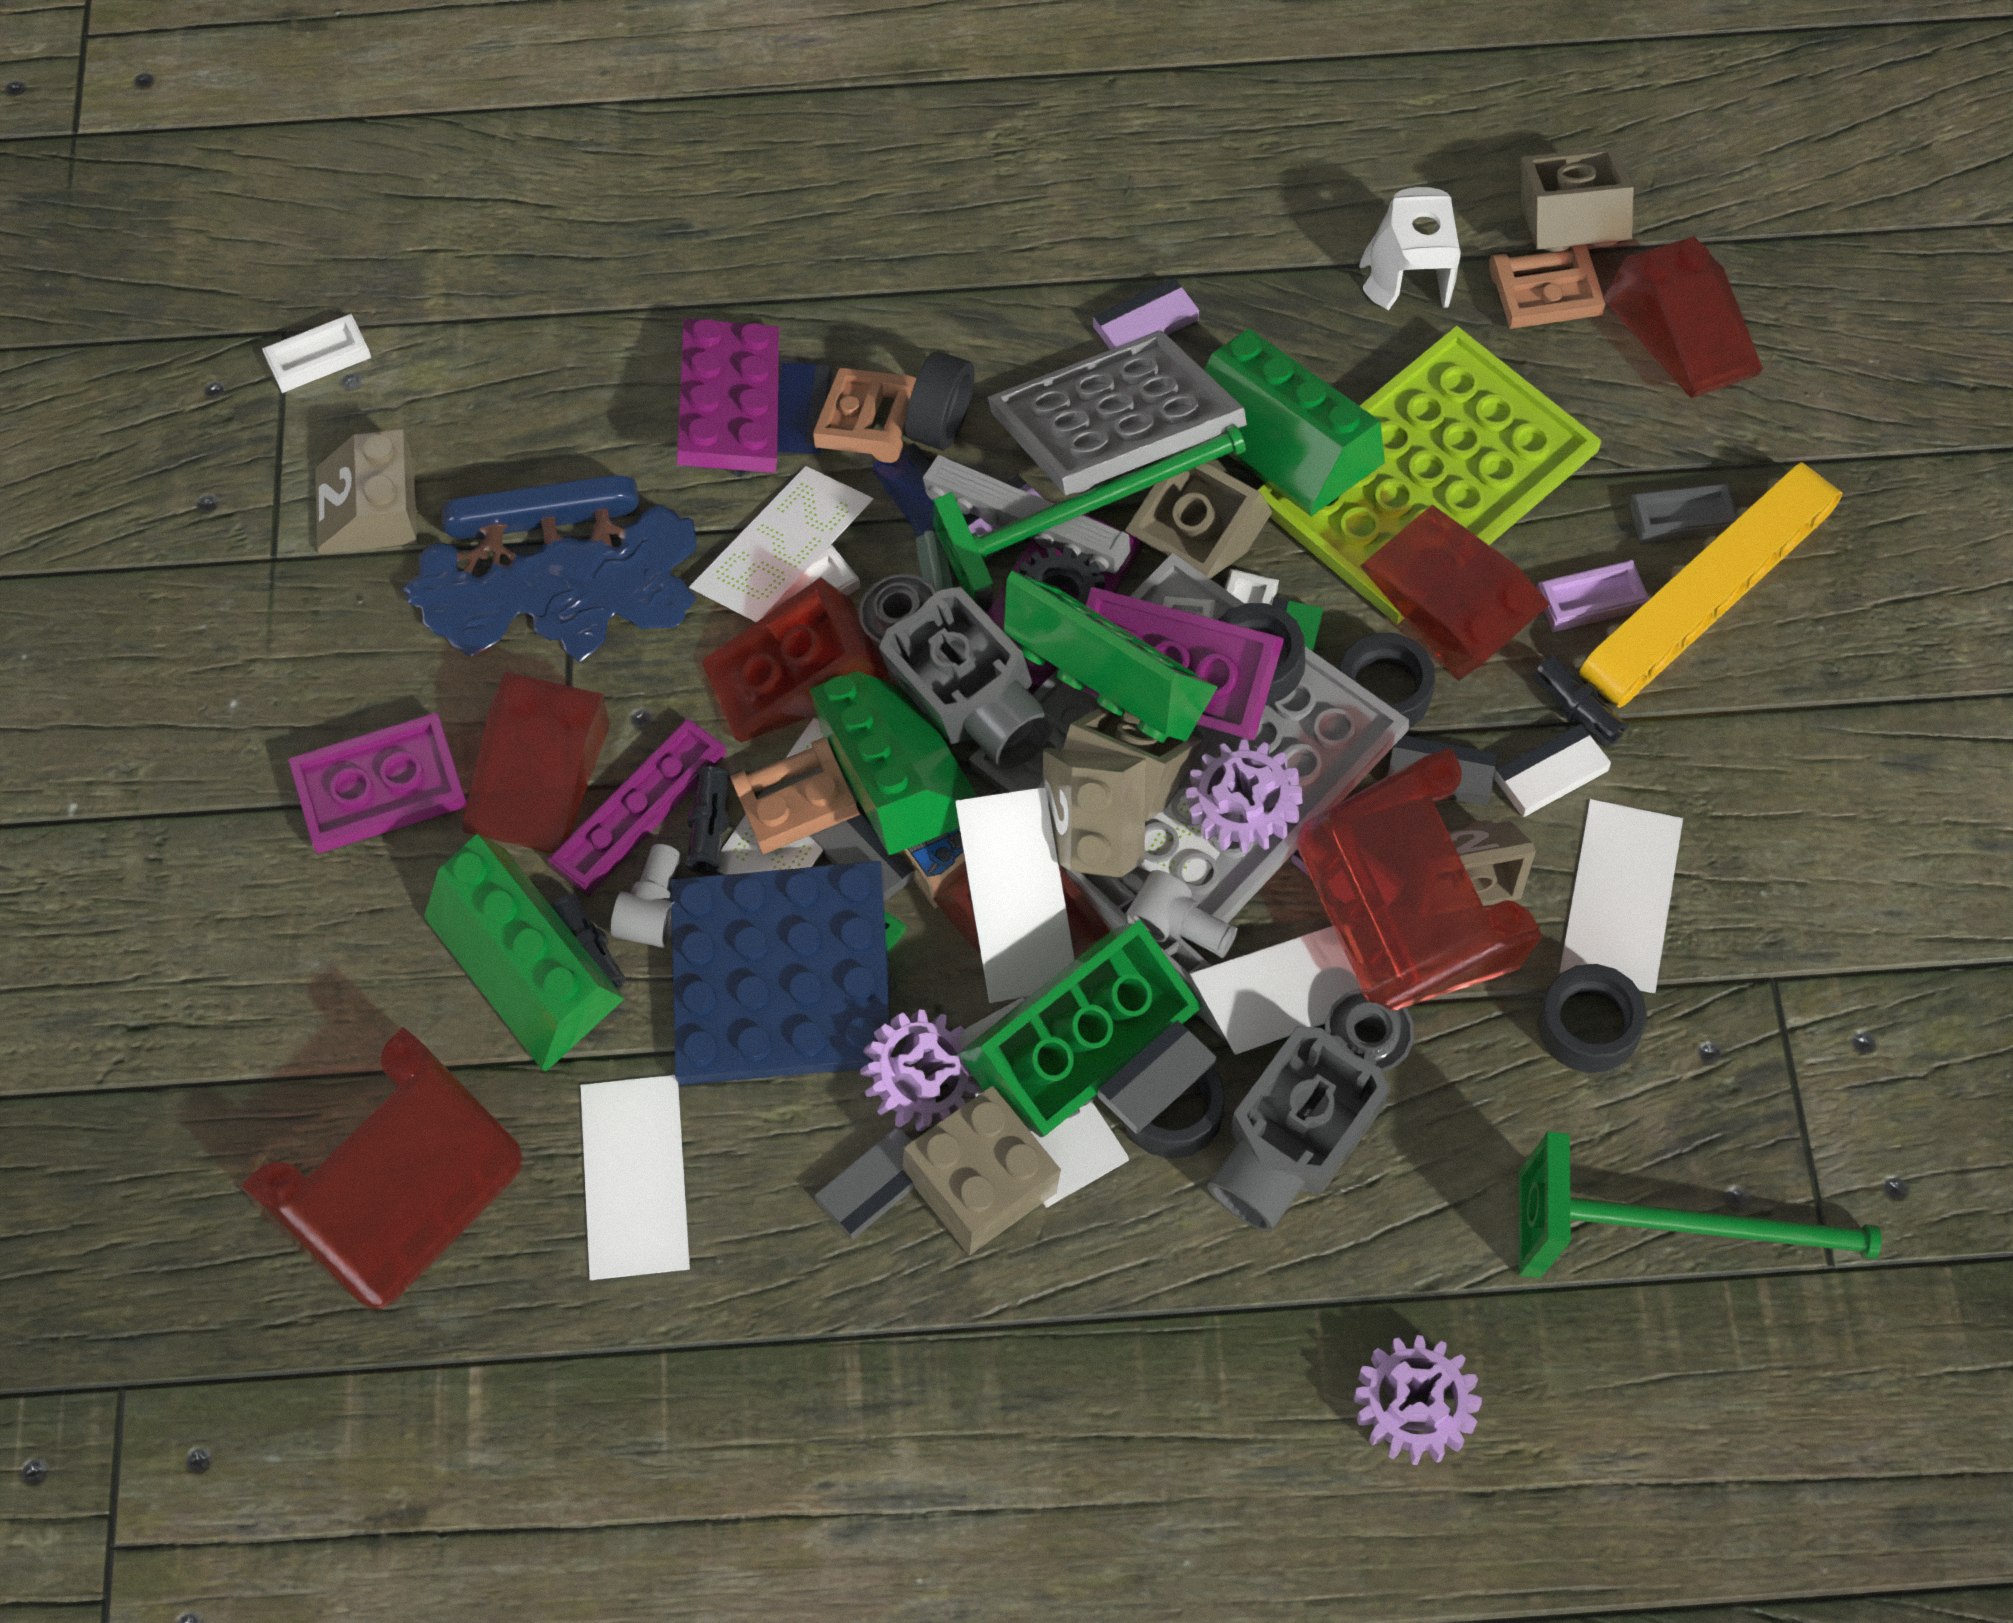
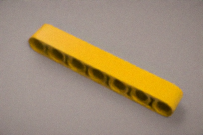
M1803 462L1796 465L1602 642L1582 665L1579 677L1586 683H1591L1602 696L1617 708L1626 705L1816 529L1834 510L1843 493Z

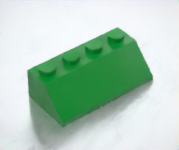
M1250 328L1243 331L1210 356L1204 371L1244 407L1247 425L1238 428L1243 437L1246 452L1237 456L1232 452L1228 455L1309 516L1316 514L1385 463L1381 421Z
M1013 570L1009 574L1006 583L1004 633L1020 643L1018 648L1023 652L1025 658L1041 666L1044 665L1046 660L1060 668L1056 674L1057 678L1080 691H1083L1087 685L1100 694L1096 700L1099 705L1121 717L1124 716L1126 711L1140 719L1137 728L1148 736L1162 743L1165 742L1168 736L1182 741L1188 740L1218 688L1216 685L1056 586Z
M855 671L844 676L834 677L828 682L809 688L823 737H826L839 767L888 855L960 828L955 801L977 798L978 796L937 728L898 685L860 671Z
M477 833L438 869L424 918L539 1067L544 1071L549 1070L625 998L505 848Z
M1137 920L1113 929L958 1052L957 1055L983 1091L993 1086L1024 1125L1041 1138L1048 1135L1098 1093L1100 1087L1176 1020L1183 1024L1200 1010L1202 1006L1141 920Z

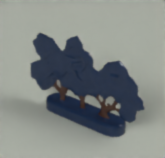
M620 475L458 498L445 503L441 508L443 530L448 536L464 540L485 537V539L466 554L459 552L454 546L444 543L428 545L418 557V576L402 587V590L407 594V602L409 604L422 608L423 625L430 628L436 635L447 637L453 647L468 656H475L498 642L508 630V625L518 613H527L533 616L534 631L549 641L560 640L563 644V649L580 662L606 641L607 623L614 614L633 622L640 629L673 628L686 617L685 611L692 606L695 594L690 592L681 578L671 575L670 570L696 550L694 520L690 518L680 519L674 511L660 504L649 508L634 524L621 527L614 523L610 518L625 516L633 512L639 502L635 480ZM597 521L590 539L584 541L572 537H562L557 534L556 526ZM543 528L545 544L536 553L517 555L502 545L503 534ZM609 534H617L621 538L619 548L612 546ZM492 551L493 564L487 573L481 577L473 576L472 570L478 558L487 559V552ZM501 554H505L512 561L510 566L500 563ZM467 558V566L463 571H458L456 567L458 560Z

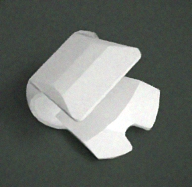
M1414 187L1401 190L1394 195L1376 235L1365 249L1359 266L1360 268L1371 266V275L1364 284L1363 290L1374 303L1387 310L1391 308L1400 293L1403 270L1436 269L1442 307H1449L1456 282L1461 251L1455 226L1452 198L1447 192L1430 187ZM1419 217H1430L1436 221V225L1431 235H1424L1414 229L1412 222Z

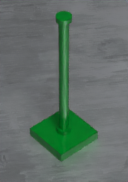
M1235 424L1225 428L1226 433L981 536H978L976 532L971 534L953 492L933 499V527L960 587L984 611L991 607L993 581L984 563L988 560V554L1231 452L1235 456L1246 452L1245 443L1238 427Z
M1547 1131L1518 1171L1519 1276L1541 1278L1571 1242V1220L1856 1251L1860 1253L1862 1258L1876 1259L1881 1249L1882 1236L1881 1230L1877 1225L1865 1224L1861 1229L1570 1197V1134Z

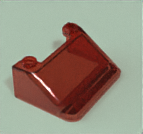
M1452 748L1424 756L1313 817L1302 826L1297 838L1299 853L1365 997L1369 1002H1376L1389 1010H1398L1516 971L1522 966L1542 938V934L1532 914L1518 903L1505 900L1485 908L1483 907L1434 802L1451 796L1458 788L1462 778L1461 766Z
M404 1027L386 1043L381 1054V1064L385 1074L399 1088L308 1178L288 1163L273 1162L260 1167L241 1185L258 1212L268 1223L358 1303L368 1308H382L396 1301L518 1176L523 1165V1154L517 1141L439 1059Z

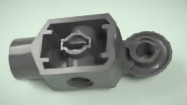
M904 573L887 576L874 583L863 595L858 608L861 627L867 636L880 644V652L893 681L951 744L974 739L998 767L1002 769L1020 766L1042 749L1053 732L1054 719L1028 691L1032 681L1023 652L961 587L938 590L936 592L933 585L922 577ZM908 613L902 618H896L900 614Z
M1360 988L1344 994L1331 1006L1325 1020V1031L1322 1028L1296 1027L1234 1112L1231 1133L1237 1145L1208 1183L1210 1193L1222 1206L1248 1225L1264 1232H1271L1300 1191L1317 1194L1324 1192L1384 1108L1390 1088L1382 1072L1395 1068L1410 1052L1414 1043V1022L1408 1008L1396 996L1383 990ZM1362 1026H1370L1380 1033L1382 1040L1374 1044L1365 1043L1356 1036L1355 1030Z

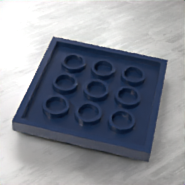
M881 861L671 880V901H674V904H672L675 1078L679 1085L858 1070L874 1061L863 1053L864 1048L871 1042H879L874 1035L878 1028L884 1024L891 1027L884 880Z

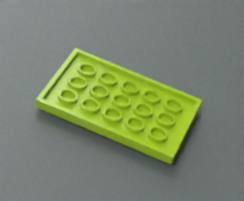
M1456 326L1360 405V407L1381 421L1385 458L1383 465L1313 516H1309L1266 483L1257 491L1261 492L1271 508V519L1398 625L1599 451L1601 439Z

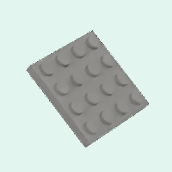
M1162 330L988 397L993 416L1065 495L1085 492L1099 482L1117 475L1129 474L1138 470L1140 466L1163 457L1172 456L1184 451L1186 448L1226 433L1225 428L1233 424L1238 428L1247 425L1244 407Z

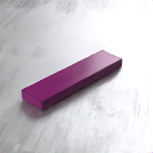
M686 718L547 859L549 867L589 897L697 786L696 777L699 769L709 766L715 767L727 755L726 746L693 721Z

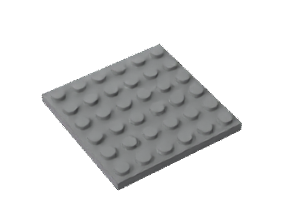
M1174 553L1130 596L1162 606L1165 596L1215 600L1217 609L1215 620L1220 618L1229 609L1245 604ZM1284 644L1281 648L1276 669L1287 658V649ZM1305 646V672L1298 687L1283 700L1264 707L1255 741L1196 724L1191 734L1203 739L1202 746L1179 786L1181 790L1175 794L1171 804L1172 813L1180 823L1188 826L1200 825H1193L1191 819L1183 817L1177 810V804L1186 795V789L1192 787L1190 781L1191 770L1204 771L1202 766V756L1204 754H1208L1215 759L1221 757L1220 744L1223 743L1230 748L1231 752L1239 751L1241 740L1247 739L1250 751H1257L1263 742L1268 743L1269 757L1273 758L1279 753H1285L1287 755L1286 769L1297 768L1299 775V784L1297 786L1302 787V804L1296 805L1299 808L1298 822H1286L1288 836L1285 839L1277 837L1275 834L1269 835V849L1264 850L1258 841L1250 842L1248 853H1242L1239 842L1232 841L1231 845L1224 851L1220 849L1216 834L1211 838L1214 847L1220 852L1216 861L1210 855L1201 852L1188 854L1181 859L1176 870L1177 878L1184 882L1192 891L1193 896L1191 899L1197 901L1196 907L1228 924L1409 730V719ZM1060 668L1032 695L1054 719V728L1050 738L1035 756L1020 766L1011 769L998 767L981 747L969 758L971 769L1002 793L1038 788L1043 780V750L1046 748L1062 750L1070 724L1101 707L1096 702L1098 696L1064 687V682L1056 677ZM1223 777L1214 786L1220 784ZM1236 787L1237 792L1241 793L1239 787ZM1248 800L1249 804L1252 806V800ZM1275 806L1268 808L1265 815H1268ZM1162 822L1148 824L1145 826V836L1153 830H1164L1171 834L1174 842L1172 848L1163 855H1152L1145 851L1144 859L1154 863H1161L1171 859L1179 848V837L1176 830ZM1196 859L1205 860L1212 866L1200 886L1187 883L1182 876L1184 866ZM1136 867L1121 878H1116L1137 896L1150 872Z

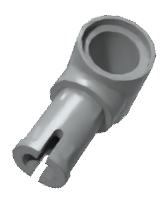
M664 844L651 846L640 882L633 884L631 892L621 891L617 897L611 919V935L613 938L663 948L667 946L672 935V904H674V901H671V892L669 891L671 880L674 879L680 862V853L675 848Z
M1160 870L1151 871L1124 916L1128 924L1141 920L1155 941L1164 942L1168 936L1178 940L1182 936L1217 954L1221 958L1226 955L1237 934L1236 927L1197 908V901L1191 899L1193 896L1192 891L1184 882L1172 874Z

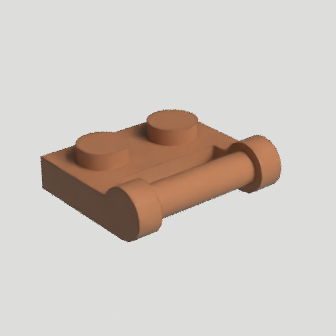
M1586 244L1570 246V248L1564 251H1552L1508 258L1506 253L1490 256L1489 268L1491 279L1497 286L1510 329L1603 315L1605 300ZM1570 268L1569 270H1562V271L1548 272V273H1542V274H1535V275L1514 277V276H1518V275H1525V274H1532V273H1538V272H1545V271H1552V270H1559V269Z
M839 368L813 432L815 447L873 454L876 459L885 463L897 461L903 448L901 437L905 429L911 392L917 378L908 375ZM883 397L894 398L895 400L883 431L872 430Z
M826 737L811 742L812 748L757 771L746 775L743 770L730 776L763 855L860 815ZM821 766L822 773L762 798L756 799L755 797L757 792Z

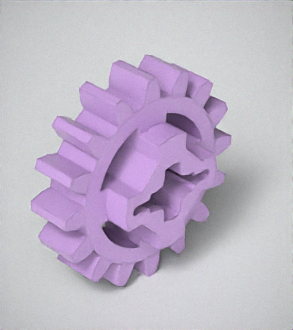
M1247 739L1241 740L1239 751L1231 752L1225 743L1220 744L1221 757L1217 759L1204 754L1202 756L1204 771L1191 770L1190 781L1192 787L1186 789L1187 805L1192 806L1189 809L1190 819L1193 825L1201 824L1202 838L1208 840L1216 834L1219 835L1220 849L1224 851L1231 845L1232 841L1239 842L1242 853H1248L1250 842L1258 841L1264 850L1269 849L1268 836L1271 834L1285 839L1288 836L1286 822H1298L1299 808L1296 805L1302 804V787L1297 786L1299 784L1297 768L1286 769L1287 755L1282 752L1273 758L1269 757V745L1265 742L1258 747L1257 751H1250ZM1223 777L1221 783L1214 786ZM1236 787H1239L1241 793L1237 792ZM1248 800H1252V806L1249 804ZM1275 806L1268 815H1265L1268 808Z
M918 1010L911 1016L910 1021L904 1013L898 1014L891 1020V1027L884 1024L874 1032L879 1042H871L864 1048L863 1053L874 1060L860 1069L861 1075L873 1077L874 1084L865 1091L867 1097L880 1095L883 1102L879 1105L877 1112L882 1115L893 1109L897 1112L895 1125L898 1127L908 1123L911 1118H914V1125L917 1131H923L930 1127L932 1120L937 1125L966 1104L963 1098H970L978 1092L979 1088L968 1081V1078L973 1077V1075L957 1055L958 1052L967 1046H962L959 1042L964 1028L959 1026L949 1032L945 1029L946 1015L944 1014L934 1018L931 1023L928 1022L925 1010ZM906 1038V1043L902 1045V1054L890 1057L897 1042ZM917 1062L919 1070H915V1067L910 1066ZM923 1071H927V1074H932V1075H930L929 1077H927V1078L925 1079V1075H924V1072H923ZM951 1083L947 1095L941 1102L936 1103L935 1098L940 1096V1086Z
M1417 1335L1411 1349H1406L1400 1338L1393 1339L1390 1356L1377 1348L1371 1358L1375 1368L1362 1366L1358 1379L1366 1386L1356 1388L1354 1402L1366 1405L1367 1407L1359 1412L1357 1417L1358 1425L1373 1424L1375 1428L1371 1433L1369 1442L1375 1445L1385 1439L1391 1443L1388 1457L1394 1459L1401 1449L1409 1451L1412 1465H1418L1424 1451H1429L1430 1456L1436 1463L1440 1462L1445 1454L1444 1444L1458 1452L1465 1441L1460 1431L1472 1434L1478 1421L1468 1413L1479 1411L1482 1398L1468 1393L1475 1388L1478 1378L1476 1374L1461 1375L1460 1371L1466 1358L1461 1354L1452 1360H1448L1444 1357L1446 1343L1440 1341L1435 1349L1431 1351L1425 1348L1423 1336ZM1410 1366H1420L1428 1369H1416ZM1382 1382L1386 1385L1385 1391L1392 1398V1403L1385 1412L1382 1409L1379 1398ZM1449 1388H1451L1455 1400V1413L1453 1417L1449 1414L1451 1409L1444 1403V1395ZM1432 1390L1426 1405L1422 1402H1417L1413 1406L1410 1404L1404 1409L1408 1395L1417 1398L1421 1394L1426 1395ZM1404 1430L1423 1431L1425 1434H1412Z

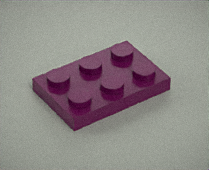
M438 712L288 759L312 845L317 854L468 806Z

